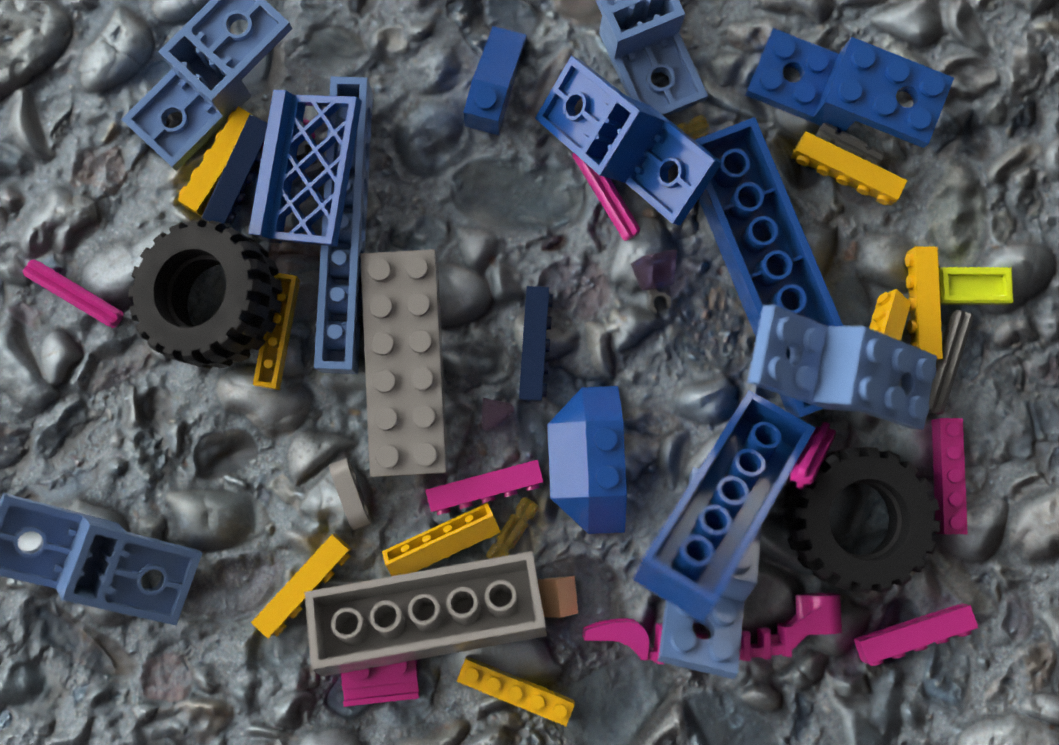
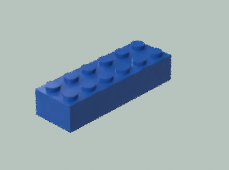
M749 390L643 557L633 580L701 623H704L812 436L815 427Z

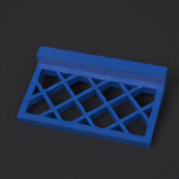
M273 90L248 231L249 235L270 243L282 244V242L337 247L362 100L358 97L294 95L287 90ZM305 106H314L319 114L305 126L303 124ZM340 107H348L346 120L336 128L330 117ZM325 122L332 133L317 145L311 134ZM306 139L312 151L299 162L297 160L298 146ZM338 141L341 146L340 156L330 164L323 153ZM319 159L325 170L311 181L305 170L314 161ZM300 176L306 187L293 198L290 194L292 181ZM331 177L335 183L334 193L324 201L317 189ZM312 195L319 206L305 217L298 206ZM293 212L300 223L289 233H285L286 217ZM325 214L329 220L326 236H318L311 225Z

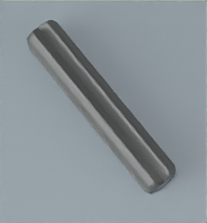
M956 310L951 313L942 342L943 359L936 361V374L932 382L929 398V413L939 415L945 411L973 322V315L968 312Z

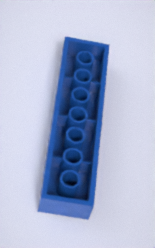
M753 117L695 139L698 144L722 162L699 197V201L755 337L757 338L763 305H776L826 326H843L756 118ZM789 346L786 350V358H788V360L790 359ZM779 393L785 410L798 418L823 409Z

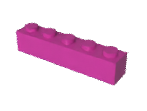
M963 418L932 419L934 498L937 499L939 510H935V521H940V532H936V534H968Z
M538 460L429 488L425 491L430 511H436L437 515L451 512L450 507L459 505V508L463 509L473 506L472 501L481 499L482 503L496 500L494 495L501 493L504 494V497L518 494L517 489L526 487L527 491L540 488L539 483L543 482Z
M959 603L853 639L860 660L870 664V666H876L884 663L883 659L892 657V659L901 658L906 655L905 652L911 650L922 651L927 649L929 644H943L949 642V638L956 635L958 637L968 636L972 633L971 630L979 627L971 605Z

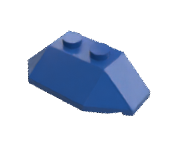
M618 386L582 387L547 424L550 499L588 534L625 533L627 487L624 425Z

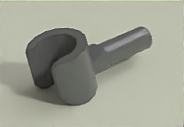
M646 265L639 267V273L649 295L646 302L648 310L652 313H657L653 304L657 296L663 299L665 307L669 309L671 307L670 297L666 293L658 291Z

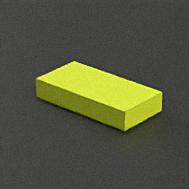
M1012 267L939 268L940 305H1009L1013 303Z

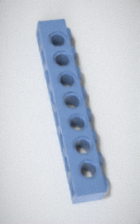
M331 76L330 96L358 97L362 100L338 245L337 247L321 245L314 369L321 373L358 374L362 315L360 253H365L373 92L368 78ZM340 107L330 117L336 128L346 120L348 107ZM328 128V131H327V136H328L330 133H332L329 128ZM338 141L326 151V158L330 164L340 156L341 146ZM331 177L324 183V201L334 193L335 183ZM325 214L322 218V236H326L329 222Z

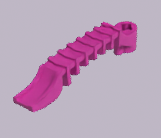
M796 594V615L784 623H777V634H770V628L767 627L757 628V643L750 644V631L742 630L739 659L742 661H751V658L755 657L772 659L773 655L792 657V650L808 635L842 633L840 594ZM608 619L583 627L582 637H584V641L620 642L630 647L641 660H653L657 664L665 665V663L658 662L663 623H656L654 648H649V636L639 622L633 619ZM696 633V636L700 639L706 640L709 638L708 634Z

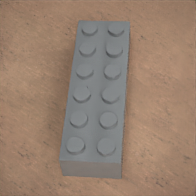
M435 249L360 253L370 477L449 473L439 271Z
M532 551L305 592L311 669L321 677L547 636Z

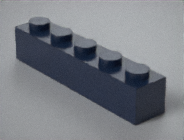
M249 115L201 218L209 222L212 220L220 222L226 226L233 224L237 215L234 211L237 205L243 203L246 197L244 190L247 184L251 185L256 175L253 171L256 165L261 163L268 122L255 115Z
M526 286L519 401L541 403L542 397H547V384H543V375H548L549 361H544L545 352L550 351V339L546 338V330H551L552 316H547L548 307L552 308L553 294H549V287Z

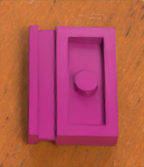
M417 660L341 673L344 707L419 699L420 697Z

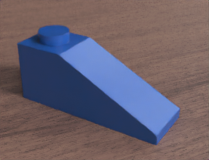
M495 26L492 27L473 76L464 107L465 127L500 135L526 42V34Z

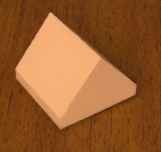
M575 576L538 579L544 617L562 618L578 614Z

